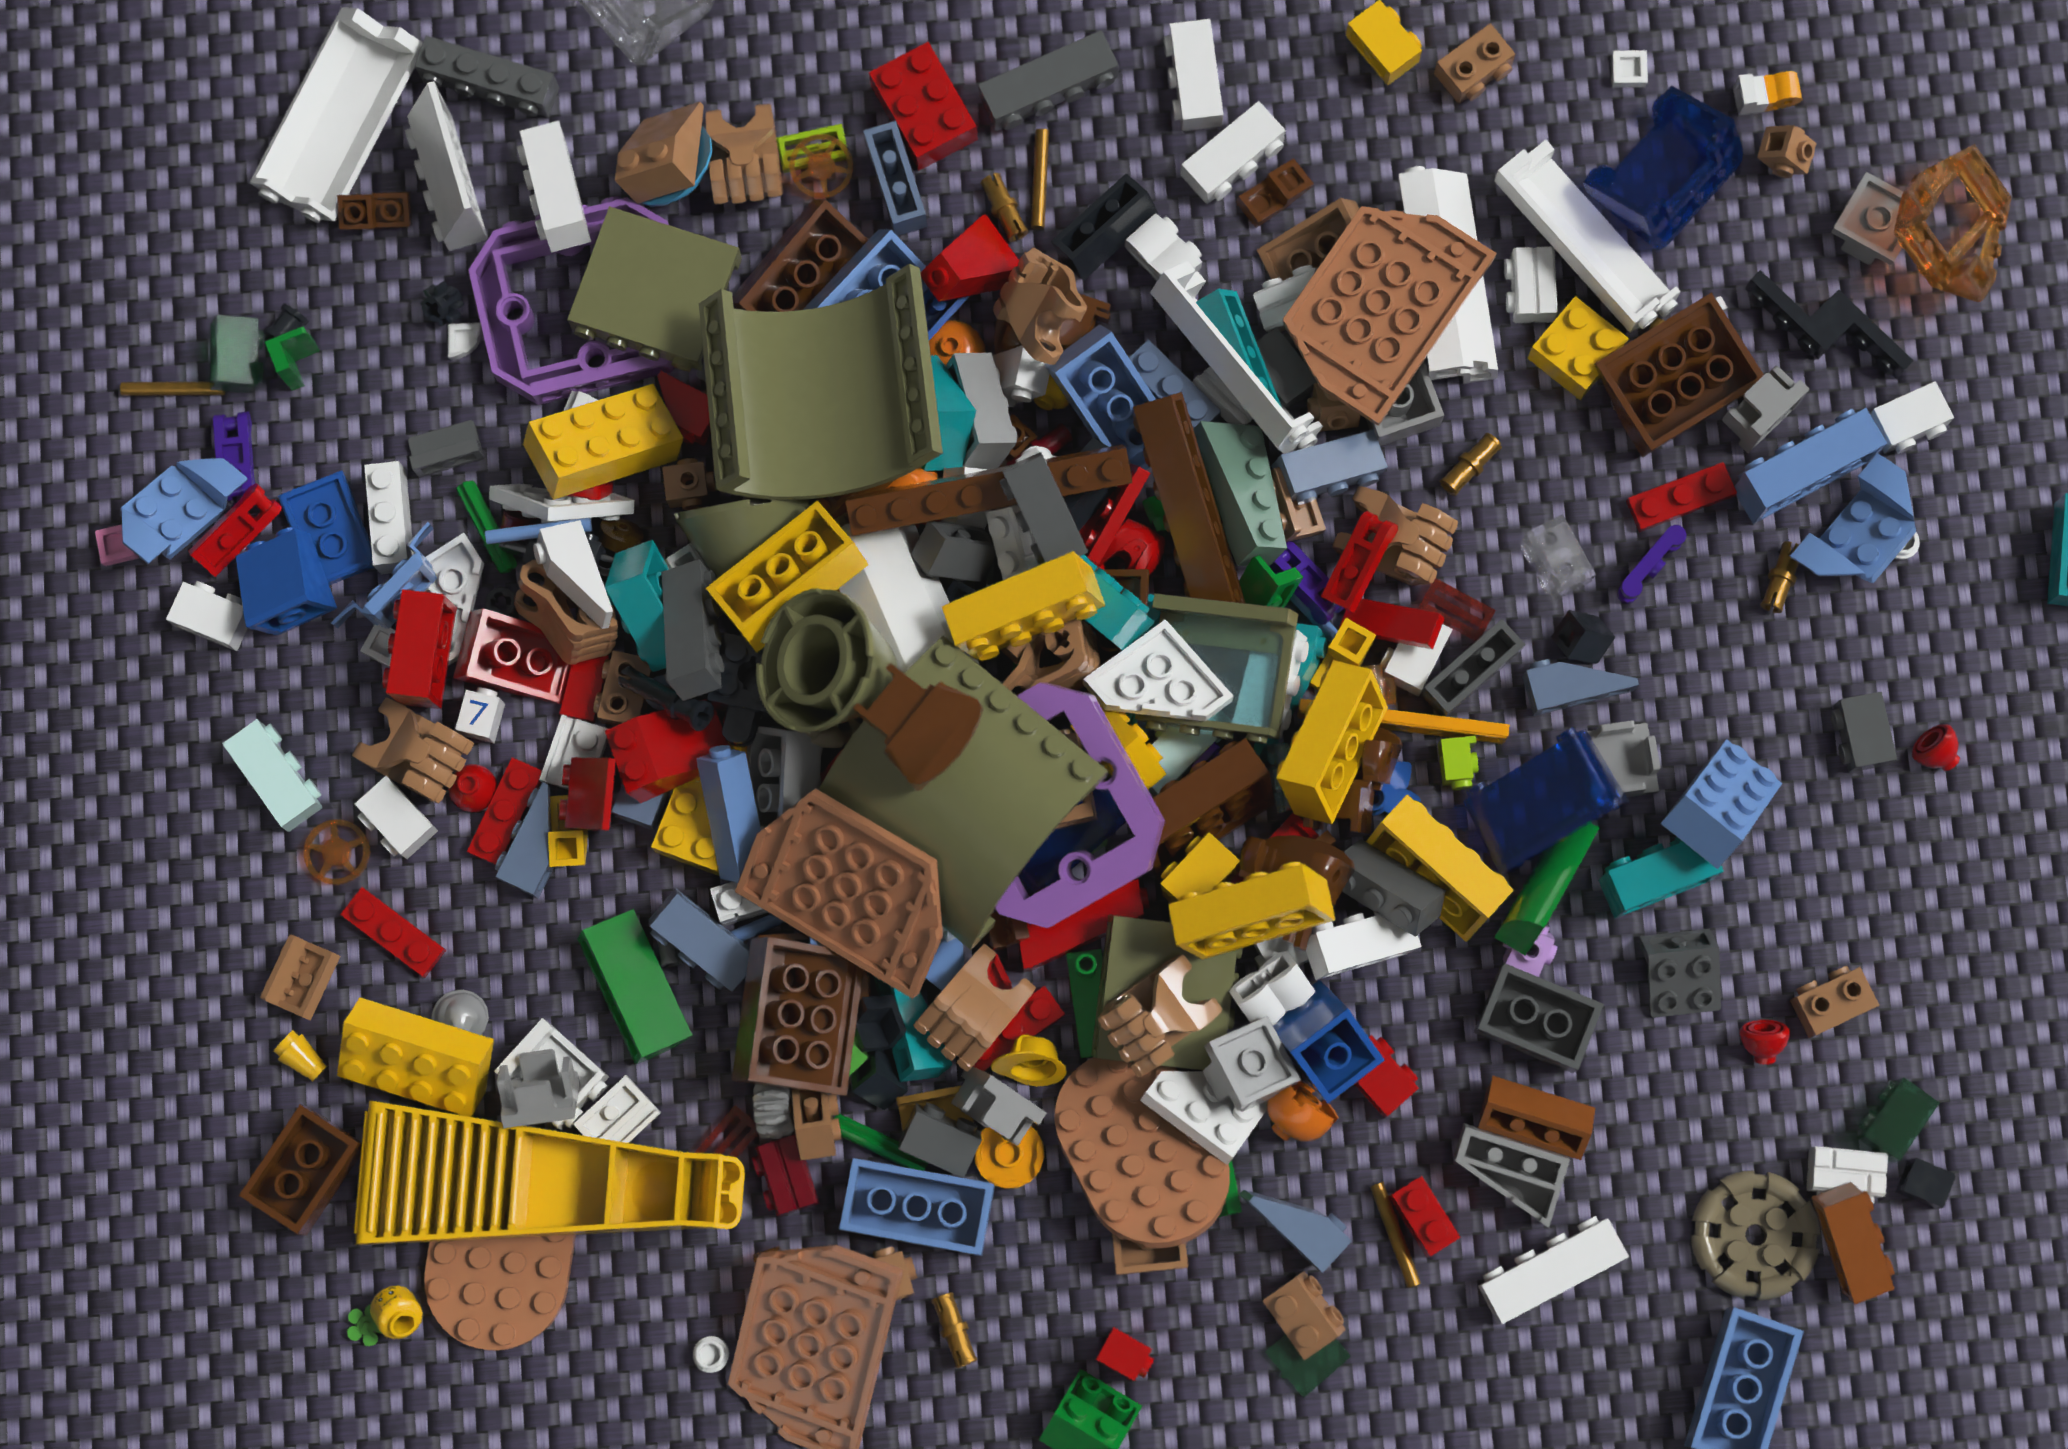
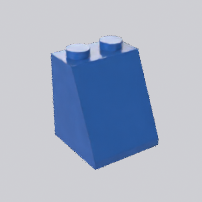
M288 527L278 531L276 538L267 542H254L246 547L247 551L236 556L244 620L247 628L278 636L337 609L310 533L295 527Z
M1319 979L1312 985L1315 992L1308 1001L1300 1007L1286 1011L1273 1027L1288 1056L1327 1103H1330L1385 1060L1350 1010Z

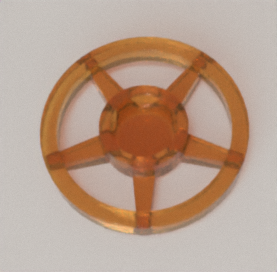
M814 134L804 138L794 148L790 157V174L795 185L803 193L815 198H828L840 193L847 186L853 172V161L848 148L838 138L828 134ZM818 139L832 141L825 152H817L815 154L804 146ZM835 144L845 153L848 169L835 165L831 157ZM800 149H802L809 158L808 169L796 176L795 159ZM834 172L847 173L844 181L837 188L827 192V179ZM808 176L820 180L823 193L807 189L799 180Z
M341 819L328 820L319 824L308 835L304 845V861L310 873L318 880L331 885H342L355 880L363 873L370 858V845L364 832L355 824ZM337 826H346L353 829L360 838L346 842L339 838ZM331 827V839L326 841L324 845L312 844L315 837L321 831ZM363 843V858L355 870L349 861L352 855L351 849ZM311 849L321 852L325 860L320 873L316 871L311 862ZM344 865L352 873L340 879L324 877L332 866L339 867Z

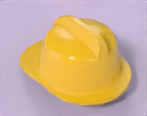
M1028 1034L1019 1036L1015 1040L1010 1053L1000 1056L991 1064V1069L995 1073L1030 1086H1048L1058 1083L1064 1079L1067 1073L1065 1065L1058 1059L1055 1045L1048 1039L1033 1037Z

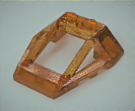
M1974 144L1914 175L1901 196L1894 235L1900 246L1906 250L1916 264L1919 273L1925 277L1932 287L1980 302L1985 299L1996 280L1997 270L1993 268L1994 259L2001 255L2002 246L1998 243L2000 231L2006 229L2012 197ZM1958 175L1984 214L1947 253L1924 220L1929 217L1939 201L1937 197ZM1986 232L1980 256L1978 257L1976 254L1959 261Z

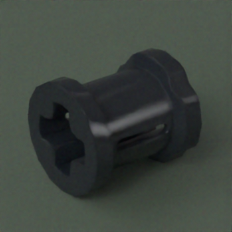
M283 303L281 306L282 312L271 327L264 329V333L272 339L295 330L302 325L306 326L309 322L308 319L291 306Z

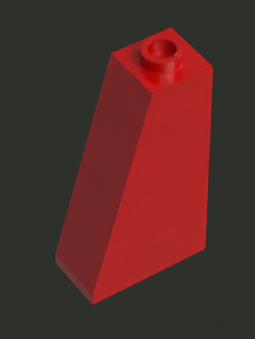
M985 214L948 245L920 274L925 284L938 302L1001 290L1003 285L1009 282V274L1015 266H1018L1019 259Z
M1138 879L1133 880L1054 926L1045 928L1027 923L1030 937L1020 942L1024 972H1031L1065 956L1066 953H1071L1105 937L1108 914L1143 919V909L1149 908L1147 888H1140Z

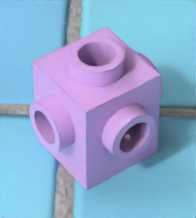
M1545 926L1535 941V945L1530 948L1526 956L1503 943V946L1507 948L1502 958L1504 963L1539 977L1544 964L1549 966L1557 951V946L1553 945L1555 939L1548 932L1550 927Z

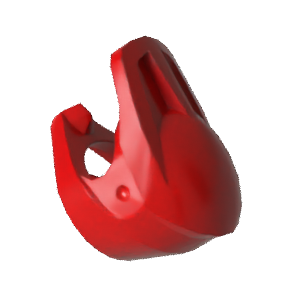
M1127 519L1119 528L1100 564H1094L1098 568L1104 569L1106 561L1112 557H1120L1125 562V569H1148L1150 575L1157 568L1164 555L1165 536L1160 535L1150 526Z

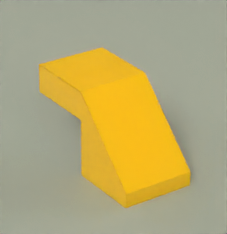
M1345 618L1309 685L1319 690L1320 680L1323 674L1328 672L1333 660L1361 666L1376 634Z
M568 795L550 796L552 831L548 832L550 867L586 865L588 830L565 828V821L559 820L560 799L567 800Z

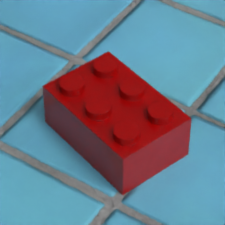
M929 41L869 72L871 88L890 121H896L903 144L918 171L978 140L977 126Z
M402 589L401 598L395 600L393 617L397 620L396 631L389 636L388 653L392 654L390 668L386 667L384 670L382 684L383 688H386V693L400 704L434 709L442 708L457 607L444 594Z

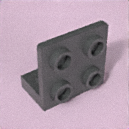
M1710 929L1640 936V949L1648 964L1649 1012L1651 1017L1718 1011L1721 1009L1719 945Z

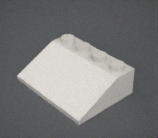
M429 82L407 116L410 129H406L405 133L411 150L416 148L419 159L414 161L419 179H426L428 190L423 191L428 210H435L437 221L432 223L438 242L444 241L448 250L452 251L488 240L452 115L435 82Z

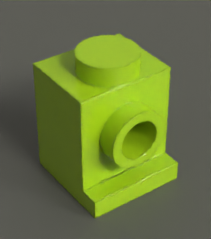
M1476 736L1446 738L1439 741L1437 746L1442 786L1451 785L1452 790L1473 788V773H1478L1479 767L1477 753L1471 752L1470 749L1477 743Z

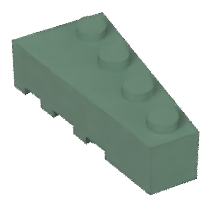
M1200 421L1193 430L1218 513L1223 522L1222 526L1234 560L1237 566H1248L1253 557L1260 555L1267 565L1270 566L1287 549L1262 429L1260 426Z

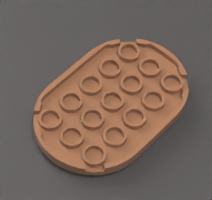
M1093 1057L1080 1065L1067 1078L1058 1095L1055 1107V1126L1059 1144L1092 1210L1099 1221L1115 1236L1122 1240L1127 1239L1144 1244L1147 1248L1173 1247L1195 1239L1204 1233L1222 1212V1207L1229 1192V1164L1223 1163L1140 1101L1161 1071L1179 1070L1175 1067L1159 1066L1138 1077L1131 1068L1132 1062L1126 1063L1125 1061Z
M576 1235L429 1242L424 1283L426 1298L437 1322L456 1340L478 1349L507 1350L530 1342L554 1322L563 1307L569 1285Z

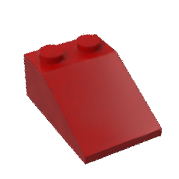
M483 608L470 612L453 678L485 688L561 705L571 665H568L561 659L542 630L533 623Z
M665 709L634 717L605 731L626 793L640 803L699 778L696 759L710 754L709 749L720 745L730 746L722 734V722L716 710H714L710 724L702 731L693 730L689 723L682 719L674 720L670 718Z
M571 757V765H563L562 785L569 787L567 800L560 799L559 820L565 821V828L609 831L616 759Z

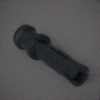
M627 666L621 671V673L631 678V680H627L619 676L618 683L621 687L665 708L670 718L674 720L682 719L688 722L689 726L695 731H702L710 724L714 715V707L709 701H698L695 698L683 701L672 688L646 676L632 666Z

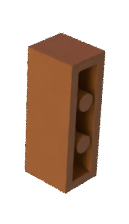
M1492 1076L1482 1103L1478 1128L1581 1160L1592 1135L1596 1108Z
M1852 1182L1811 1197L1842 1293L1856 1305L1894 1290L1891 1276L1895 1275V1271L1889 1257L1886 1254L1883 1255L1880 1244L1884 1243V1237L1878 1224L1873 1223L1870 1212L1874 1211V1206L1869 1194L1866 1191H1861Z

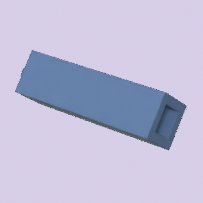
M720 745L709 749L710 754L699 757L696 760L720 878L738 883L756 835L761 829L746 752L730 749L729 745Z

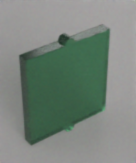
M1286 1334L1265 1351L1280 1369L1281 1377L1287 1378L1303 1398L1351 1357L1339 1341L1334 1339L1304 1360Z

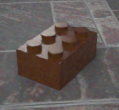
M300 1104L239 1196L296 1234L307 1236L361 1156L362 1142L310 1107Z

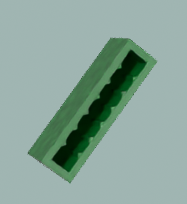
M1570 820L1561 823L1557 827L1494 938L1526 956L1552 916L1600 829L1598 826L1585 821Z
M634 909L582 930L577 940L635 1065L656 1057L693 1036Z

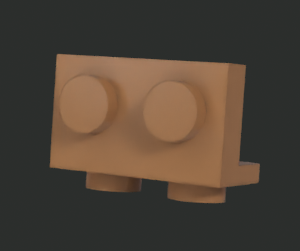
M1280 467L1273 468L1271 475L1286 542L1322 534L1326 528L1316 499L1303 505H1298L1297 501L1292 502Z
M292 934L289 935L281 949L280 956L272 973L266 981L260 998L311 1021L341 956Z
M1305 1271L1298 1274L1263 1300L1268 1310L1304 1360L1332 1342L1346 1330L1343 1326L1344 1319L1335 1306L1328 1305L1321 1295L1323 1290L1319 1282L1313 1276H1308Z

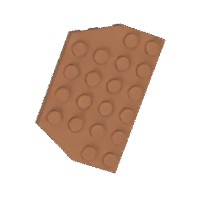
M1361 206L1284 316L1283 324L1320 388L1379 426L1491 265L1497 253L1440 216L1403 213L1404 211L1396 210L1381 211L1378 208Z
M818 789L811 791L756 835L735 890L739 895L912 999L919 994L943 937L937 860Z
M838 1245L763 1252L756 1261L728 1385L739 1396L746 1398L750 1406L759 1415L763 1412L779 1428L777 1432L789 1442L808 1449H859L904 1269Z

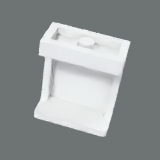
M542 1018L494 1072L498 1074L499 1067L507 1065L510 1080L521 1079L523 1075L519 1062L520 1054L547 1049L555 1051L558 1068L561 1072L563 1057L571 1056L573 1068L578 1073L580 1084L575 1119L552 1122L556 1128L562 1130L565 1126L568 1128L574 1126L573 1124L584 1114L581 1108L589 1099L594 1102L603 1094L608 1087L605 1081L609 1076L555 1027Z

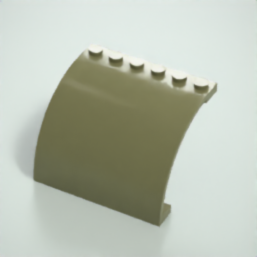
M909 263L886 278L885 285L867 294L848 301L813 309L784 312L734 309L732 292L722 288L699 303L716 490L739 496L774 500H802L839 496L893 481L943 454L920 267Z
M942 636L904 674L925 690L930 684L936 686L939 682H943L945 685L979 700L984 708L980 723L962 754L945 772L929 782L922 790L916 791L897 767L885 756L884 750L887 745L884 743V740L886 738L863 721L837 757L819 791L937 860L942 927L971 950L994 927L996 920L990 915L1027 862L1081 800L1083 801L1106 777L1108 771L950 640Z

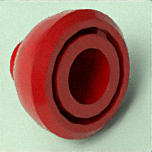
M1948 724L1936 725L1930 728L1915 742L1912 750L1913 759L1925 767L1941 768L1943 771L1953 769L1960 761V757L1957 755L1959 743L1956 732Z
M478 764L464 765L460 772L455 771L453 773L457 776L454 784L449 788V795L453 803L459 809L466 812H479L486 809L497 789V781L493 773L486 767Z
M1762 1019L1744 1024L1740 1028L1739 1033L1743 1046L1754 1056V1061L1758 1064L1768 1065L1775 1063L1776 1056L1786 1047L1790 1036V1029L1782 1022Z

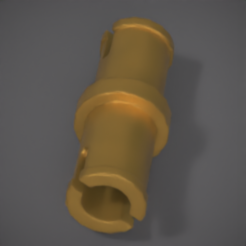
M993 173L994 180H992L991 175H988L980 183L992 204L991 212L995 218H999L1008 241L1016 242L1015 235H1017L1018 240H1021L1029 232L1017 211L1018 203L1016 199L1010 197L1000 173Z
M1485 433L1483 438L1468 453L1463 452L1458 458L1459 463L1440 480L1443 489L1450 495L1456 496L1473 476L1478 477L1483 472V466L1502 448L1498 439L1490 433Z
M1789 541L1782 543V549L1775 568H1772L1768 574L1770 582L1764 599L1761 602V607L1770 611L1772 602L1775 599L1773 613H1782L1789 589L1795 585L1797 580L1795 572L1799 563L1789 556L1792 549V542ZM1795 543L1793 552L1796 550L1799 544Z
M953 1292L932 1299V1304H934L943 1329L940 1331L942 1339H947L955 1361V1367L960 1368L971 1364V1362L978 1361L966 1332L969 1329L968 1324L962 1321Z

